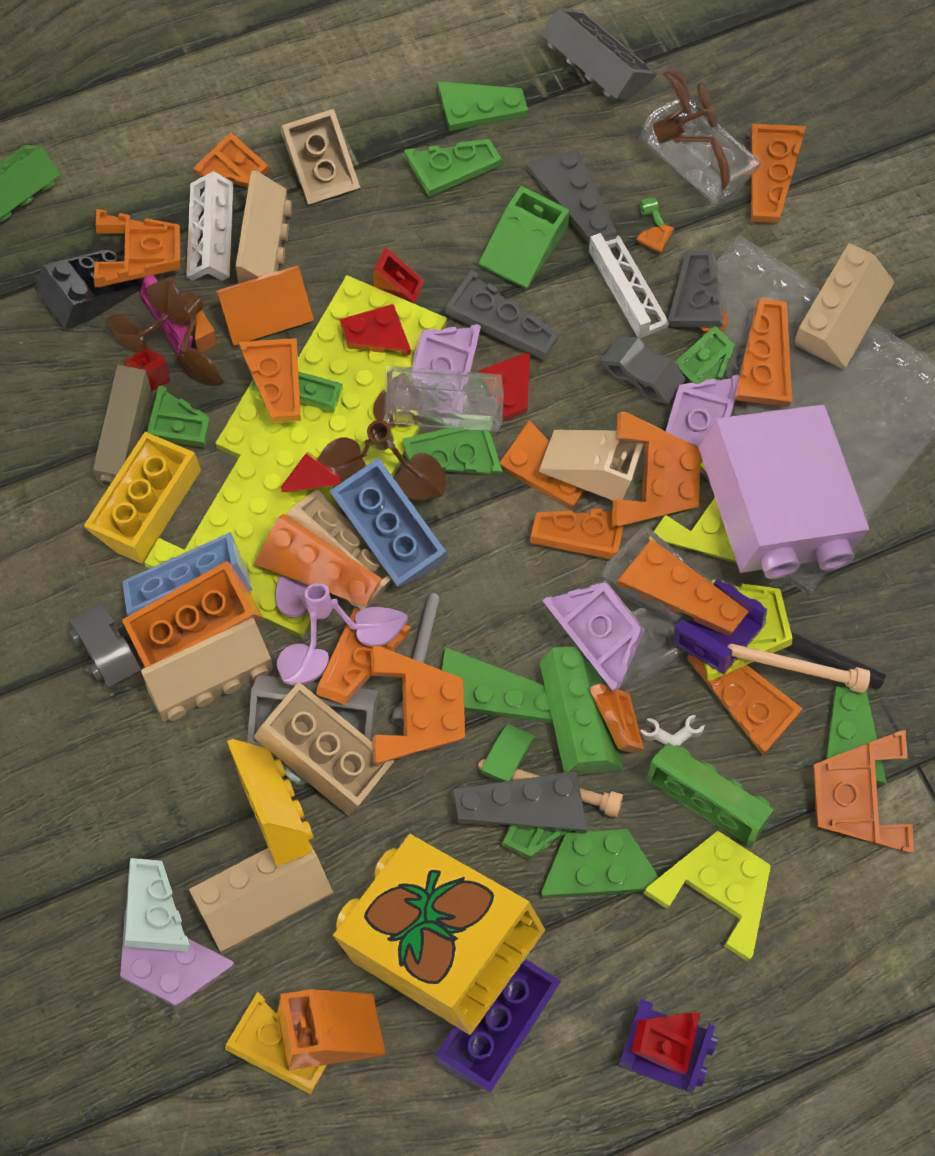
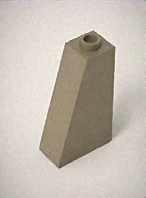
M117 365L93 467L97 483L108 488L141 438L153 400L146 370Z

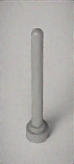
M436 593L428 595L413 655L414 660L422 663L425 660L439 603V596ZM402 700V703H399L398 707L394 708L391 722L396 726L404 728Z

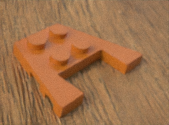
M96 209V234L125 233V261L94 262L95 287L181 269L180 225L147 218L144 222L130 220V215L120 213L118 217L107 215L106 210Z
M627 412L618 413L616 439L644 443L642 502L622 499L613 500L612 527L698 507L701 471L699 448Z
M373 646L371 648V676L402 677L404 736L375 735L372 738L373 765L384 764L387 761L405 758L414 753L425 750L429 751L460 742L465 738L463 678L380 646Z
M906 730L898 731L813 764L817 827L907 853L914 852L912 824L879 825L875 760L908 758Z

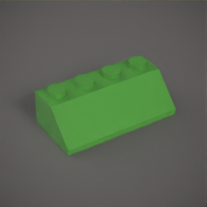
M24 145L0 162V222L10 217L12 214L11 210L16 206L22 207L31 202L34 198L32 195L38 190L44 191L55 184L54 179L61 175L42 146Z
M578 646L551 648L540 661V667L564 773L577 771V775L622 771L623 766L619 749L589 689L599 683L603 684L601 675Z
M668 742L651 761L646 782L749 848L753 846L773 814L774 809L770 807L767 800L758 795L752 796L747 793L736 780L731 778L727 780L717 774V770L712 765L695 760L691 757L690 752L682 746H673Z

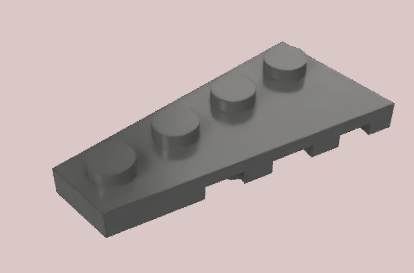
M577 771L453 789L458 823L499 826L500 824L513 825L516 828L527 829L528 827L547 828L550 831L572 830L576 831V833L587 834Z

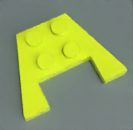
M702 461V463L700 464V468L706 471L704 463ZM715 498L692 531L665 515L650 536L656 542L672 544L678 548H687L701 552L704 555L737 563Z
M742 584L741 587L734 586L740 593L750 599L759 601L767 609L765 627L748 645V648L774 653L792 645L793 638L781 590L779 588ZM737 658L725 674L754 661ZM704 663L708 681L723 676V674Z
M717 831L650 884L643 894L668 909L682 885L686 883L739 918L724 947L748 962L754 953L771 865Z

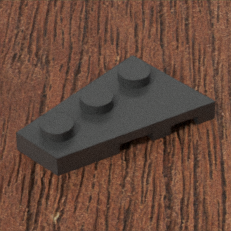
M686 251L668 318L671 327H714L715 325L717 327H724L717 262L713 251Z

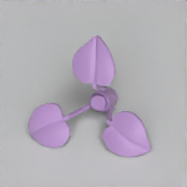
M280 575L276 587L278 609L289 617H299L307 610L309 611L311 643L309 647L305 644H293L286 647L280 653L277 660L279 674L283 682L290 685H296L298 682L307 684L324 674L329 663V656L325 650L315 649L317 619L327 618L332 609H335L351 629L357 630V639L368 646H382L392 641L406 624L408 616L403 612L390 608L368 607L357 612L355 616L356 623H354L338 605L337 599L330 598L329 589L326 585L322 583L307 585Z

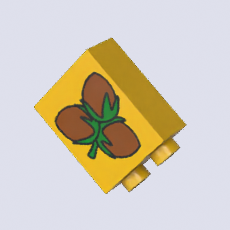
M409 834L398 849H390L380 858L375 869V880L361 899H352L342 908L337 918V930L333 936L354 964L471 1035L543 935L545 928L528 900Z

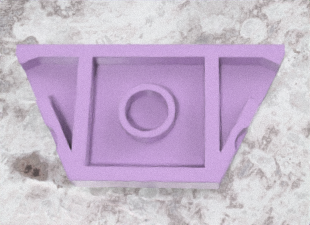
M477 324L469 328L457 329L456 327H448L444 330H423L419 334L408 379L409 383L419 397L452 427L458 424L481 328Z
M734 375L732 378L716 381L715 379H710L699 384L687 383L679 385L666 432L699 447L716 418L731 416L739 375ZM701 469L700 474L709 480L707 472Z
M603 582L586 589L569 591L567 594L556 597L550 596L542 600L612 691L620 689L645 629L610 585Z
M125 910L120 976L130 984L178 1008L190 1000L193 994L201 992L211 985V982L217 977L234 968L235 964L233 961L188 939L190 944L188 952L124 947Z

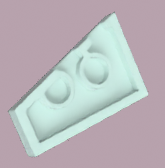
M130 858L124 947L188 952L190 944L187 936L184 935L181 926L182 920L179 911H176L172 898L173 892L162 861Z

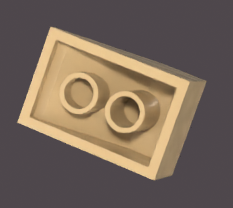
M334 109L281 126V133L308 205L360 188Z

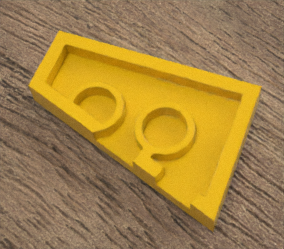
M258 991L225 1047V1050L312 1095L327 1068V1065L289 1071L278 1012L275 1013L265 1003V999Z

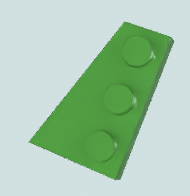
M438 81V91L449 131L528 117V107L522 88Z

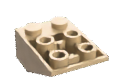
M554 430L539 472L605 498L623 500L632 480L643 443L617 440V431Z

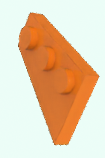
M297 339L239 342L240 350L271 421H301Z
M529 420L500 461L502 471L573 511L586 490L539 472L549 441Z
M602 508L591 509L587 513H574L571 510L538 512L535 516L530 543L617 560L624 525L612 527V511H602Z

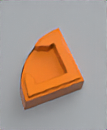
M667 225L650 228L643 231L636 241L662 254L674 232V228Z

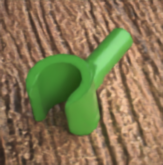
M642 199L640 204L642 215L652 214L657 226L665 225L659 214L657 199Z

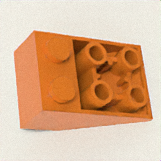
M317 989L281 994L278 1014L289 1071L386 1055L373 994Z

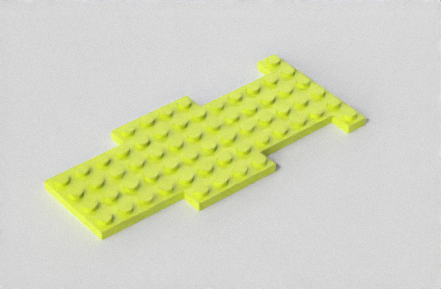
M346 275L298 357L299 372L343 384V390L334 413L300 403L301 421L272 422L259 392L252 390L251 382L215 443L216 449L238 458L233 469L185 550L158 538L144 562L145 566L150 569L231 532L249 573L252 591L250 592L263 616L261 620L303 639L311 626L309 611L307 610L299 617H289L281 613L276 603V587L281 574L254 563L277 518L283 513L287 515L295 504L317 489L341 511L342 508L330 493V490L338 485L281 492V486L306 452L309 451L319 458L327 444L337 438L347 437L353 439L359 444L361 452L365 447L364 442L369 439L367 428L372 422L376 421L373 407L377 397L396 378L405 375L409 379L419 334L423 330H444L447 325V318ZM394 304L411 348V355H402L401 351L385 350L384 353L373 352L370 349L356 350L348 348L339 319ZM418 418L410 426L400 427L395 424L394 429H391L394 437L393 443L403 457H405L402 440L403 438L417 435L422 426L421 418ZM371 446L367 456L362 458L366 466L379 457L393 477L401 464L390 449L379 451Z

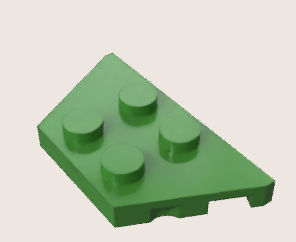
M628 829L587 831V834L565 833L542 889L541 897L542 899L644 892L659 877Z

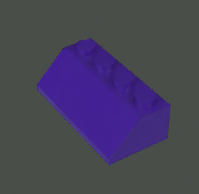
M525 958L471 1035L456 1026L453 1027L436 1053L435 1063L462 1081L491 1093L561 981Z

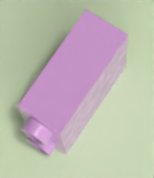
M825 405L716 418L698 448L740 573L763 570L766 578L775 579L795 572L802 563L817 561L821 570H833L850 563L854 559V548L870 529Z

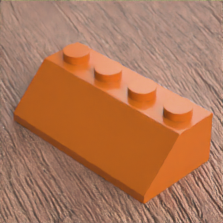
M225 561L122 619V622L146 668L248 619L254 618L255 622L263 619V616L249 589L231 564Z

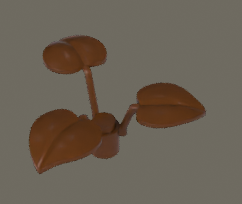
M678 68L669 69L663 76L673 86L681 108L673 114L666 116V119L653 123L656 138L660 144L674 140L675 144L680 142H709L712 145L721 175L720 190H723L727 187L730 180V166L721 143H718L715 137L682 136V133L686 132L685 123L704 114L707 116L710 127H717L718 118L716 110L711 103L710 94L703 82L698 83L697 90L703 109L684 118L678 117L683 112L686 115L691 113L690 95L681 70Z
M172 276L151 284L146 290L151 304L159 312L165 314L146 329L138 330L136 324L131 319L120 315L111 316L106 320V325L110 328L114 337L132 352H143L147 346L143 336L167 319L171 318L180 326L188 324L180 348L182 354L177 357L179 365L190 378L199 383L217 386L225 382L220 377L212 361L203 352L194 348H187L193 327L197 323L194 317L203 308V303L197 295L191 292H186L181 297Z
M405 375L389 383L377 397L373 407L376 421L372 422L367 428L369 439L365 440V447L362 452L355 440L340 437L327 444L318 458L341 475L342 482H344L366 466L362 458L367 456L371 446L379 451L390 449L405 467L397 474L396 482L408 499L423 501L438 498L444 494L446 488L444 471L434 457L425 453H417L408 463L393 443L394 437L391 429H394L395 424L400 427L410 426L418 420L422 411L419 395Z

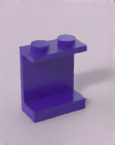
M716 579L713 585L749 612L730 637L693 621V619L690 623L681 619L675 626L674 644L724 675L737 660V657L732 656V650L727 646L729 644H736L748 647L765 627L767 609L759 601L750 599L740 593L734 586Z
M641 999L618 1067L693 1093L696 1085L702 1087L708 1068L703 1066L706 1054L712 1056L718 1039V1037L712 1035L715 1026L709 1024L706 1029L697 1026L687 1074H677L631 1052L638 1020L668 1016L652 1010L653 1003Z

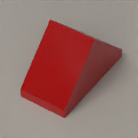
M383 248L373 270L374 287L415 303L425 280L388 248Z
M148 347L143 352H138L123 361L127 367L146 370L151 392L157 390L158 386H164L171 382L164 357Z
M308 451L282 484L281 492L339 485L342 483V477Z

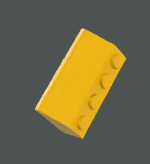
M144 432L84 524L85 529L116 553L142 564L201 472L195 452Z
M235 739L228 740L227 743L241 784L276 867L311 854L312 849L309 840L313 839L314 836L308 821L301 822L300 820L304 817V813L298 799L294 801L291 799L295 796L290 780L282 779V777L286 776L281 760H274L267 748Z

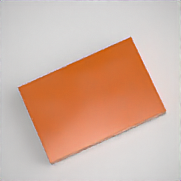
M298 266L216 291L233 346L238 345L239 342L251 341L314 321Z

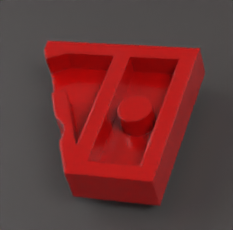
M394 304L339 319L340 327L349 349H370L373 352L384 353L385 350L401 351V354L405 356L411 355V348Z
M529 352L478 371V377L501 423L525 414L528 411Z
M688 1012L638 1020L631 1052L677 1074H687L700 1013Z

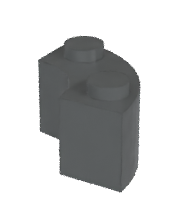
M618 336L600 360L606 369L621 383L625 384L629 381L640 389V395L664 404L669 403L677 392L679 385H682L686 380L679 370V365L674 360L653 352L638 337Z
M101 602L69 619L74 628L69 633L77 647L83 645L93 661L89 667L97 681L103 679L107 686L111 687L141 670L124 637H121L112 617Z

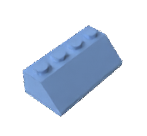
M379 457L330 490L332 496L397 587L424 577L448 560L447 552Z
M231 532L122 581L128 616L225 561L231 564L249 591H252L249 573Z

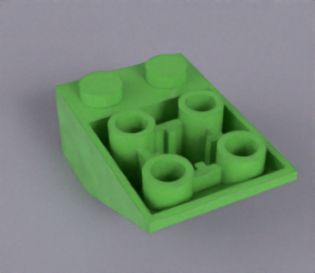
M521 186L508 204L479 261V265L528 289L568 229L570 210Z

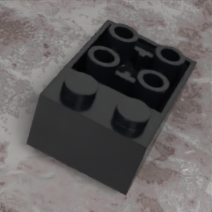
M113 248L42 266L35 290L64 328L89 322L142 289V285L137 279L95 287L94 262H123Z

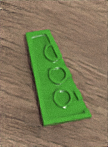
M445 647L442 671L463 678L464 711L553 724L545 685Z

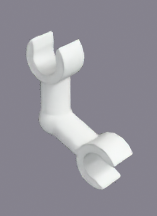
M691 715L686 719L685 726L672 735L660 729L656 720L647 718L646 725L652 727L654 732L647 733L644 730H640V735L646 741L655 739L665 745L669 742L673 746H680L690 737L696 738L701 736L705 725L696 730L692 729L689 725L695 721L696 715Z

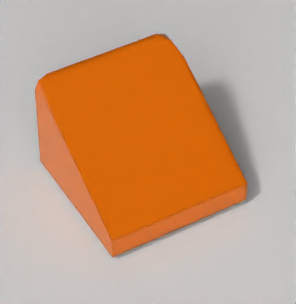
M200 311L196 315L195 342L197 350L204 352L216 346L217 340L214 328L203 311Z

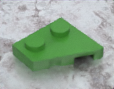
M715 325L675 362L679 365V370L689 383L699 384L710 379L722 380L735 345Z

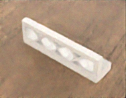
M214 171L190 183L186 278L191 281L207 273L221 281L230 277L233 182ZM205 187V190L200 197V189ZM204 209V214L199 221V216ZM203 233V238L201 239L200 243L198 244V239L200 238L201 234ZM202 256V265L197 267V263Z
M601 233L591 236L589 253L636 336L640 339L669 327L668 319L620 236L618 235L616 239L605 241ZM617 247L620 252L618 260L615 259L610 248ZM622 269L631 271L633 275L631 282L627 280ZM634 290L643 293L646 297L643 304L640 303ZM647 313L656 315L659 322L650 325L651 320Z

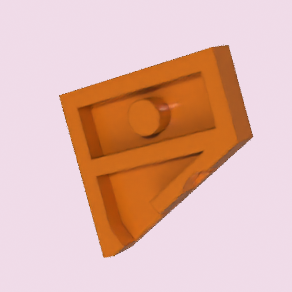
M232 133L227 135L194 167L195 173L199 176H205L214 171L233 182L234 185L246 188L249 187L251 170L258 171L263 175L270 171L268 164Z
M600 683L590 687V692L618 749L633 754L644 750L630 693L621 690L612 691L609 686Z

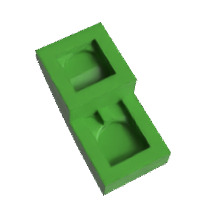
M507 724L481 768V774L498 782L512 781L520 763H523L535 739V735Z

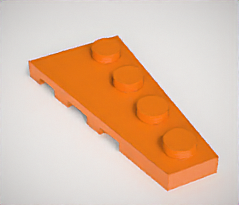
M752 124L751 222L779 223L806 126Z
M760 298L756 303L734 400L789 407L792 403L786 301Z
M284 513L277 518L254 563L307 585L322 583L328 587L329 593L363 606L370 603L382 581V578Z
M653 539L650 540L615 584L623 589L628 587L639 592L640 597L649 601L654 599L668 606L667 609L675 613L680 611L693 617V621L730 637L749 612Z
M354 608L350 616L354 623H356L355 616L361 609ZM346 625L316 691V695L344 705L371 677V648L373 647L361 643L357 639V630L351 629L348 625ZM404 625L392 641L380 647L394 652L408 637L411 626Z
M691 654L688 655V661L763 756L802 712L803 708L748 665L708 681L704 663Z

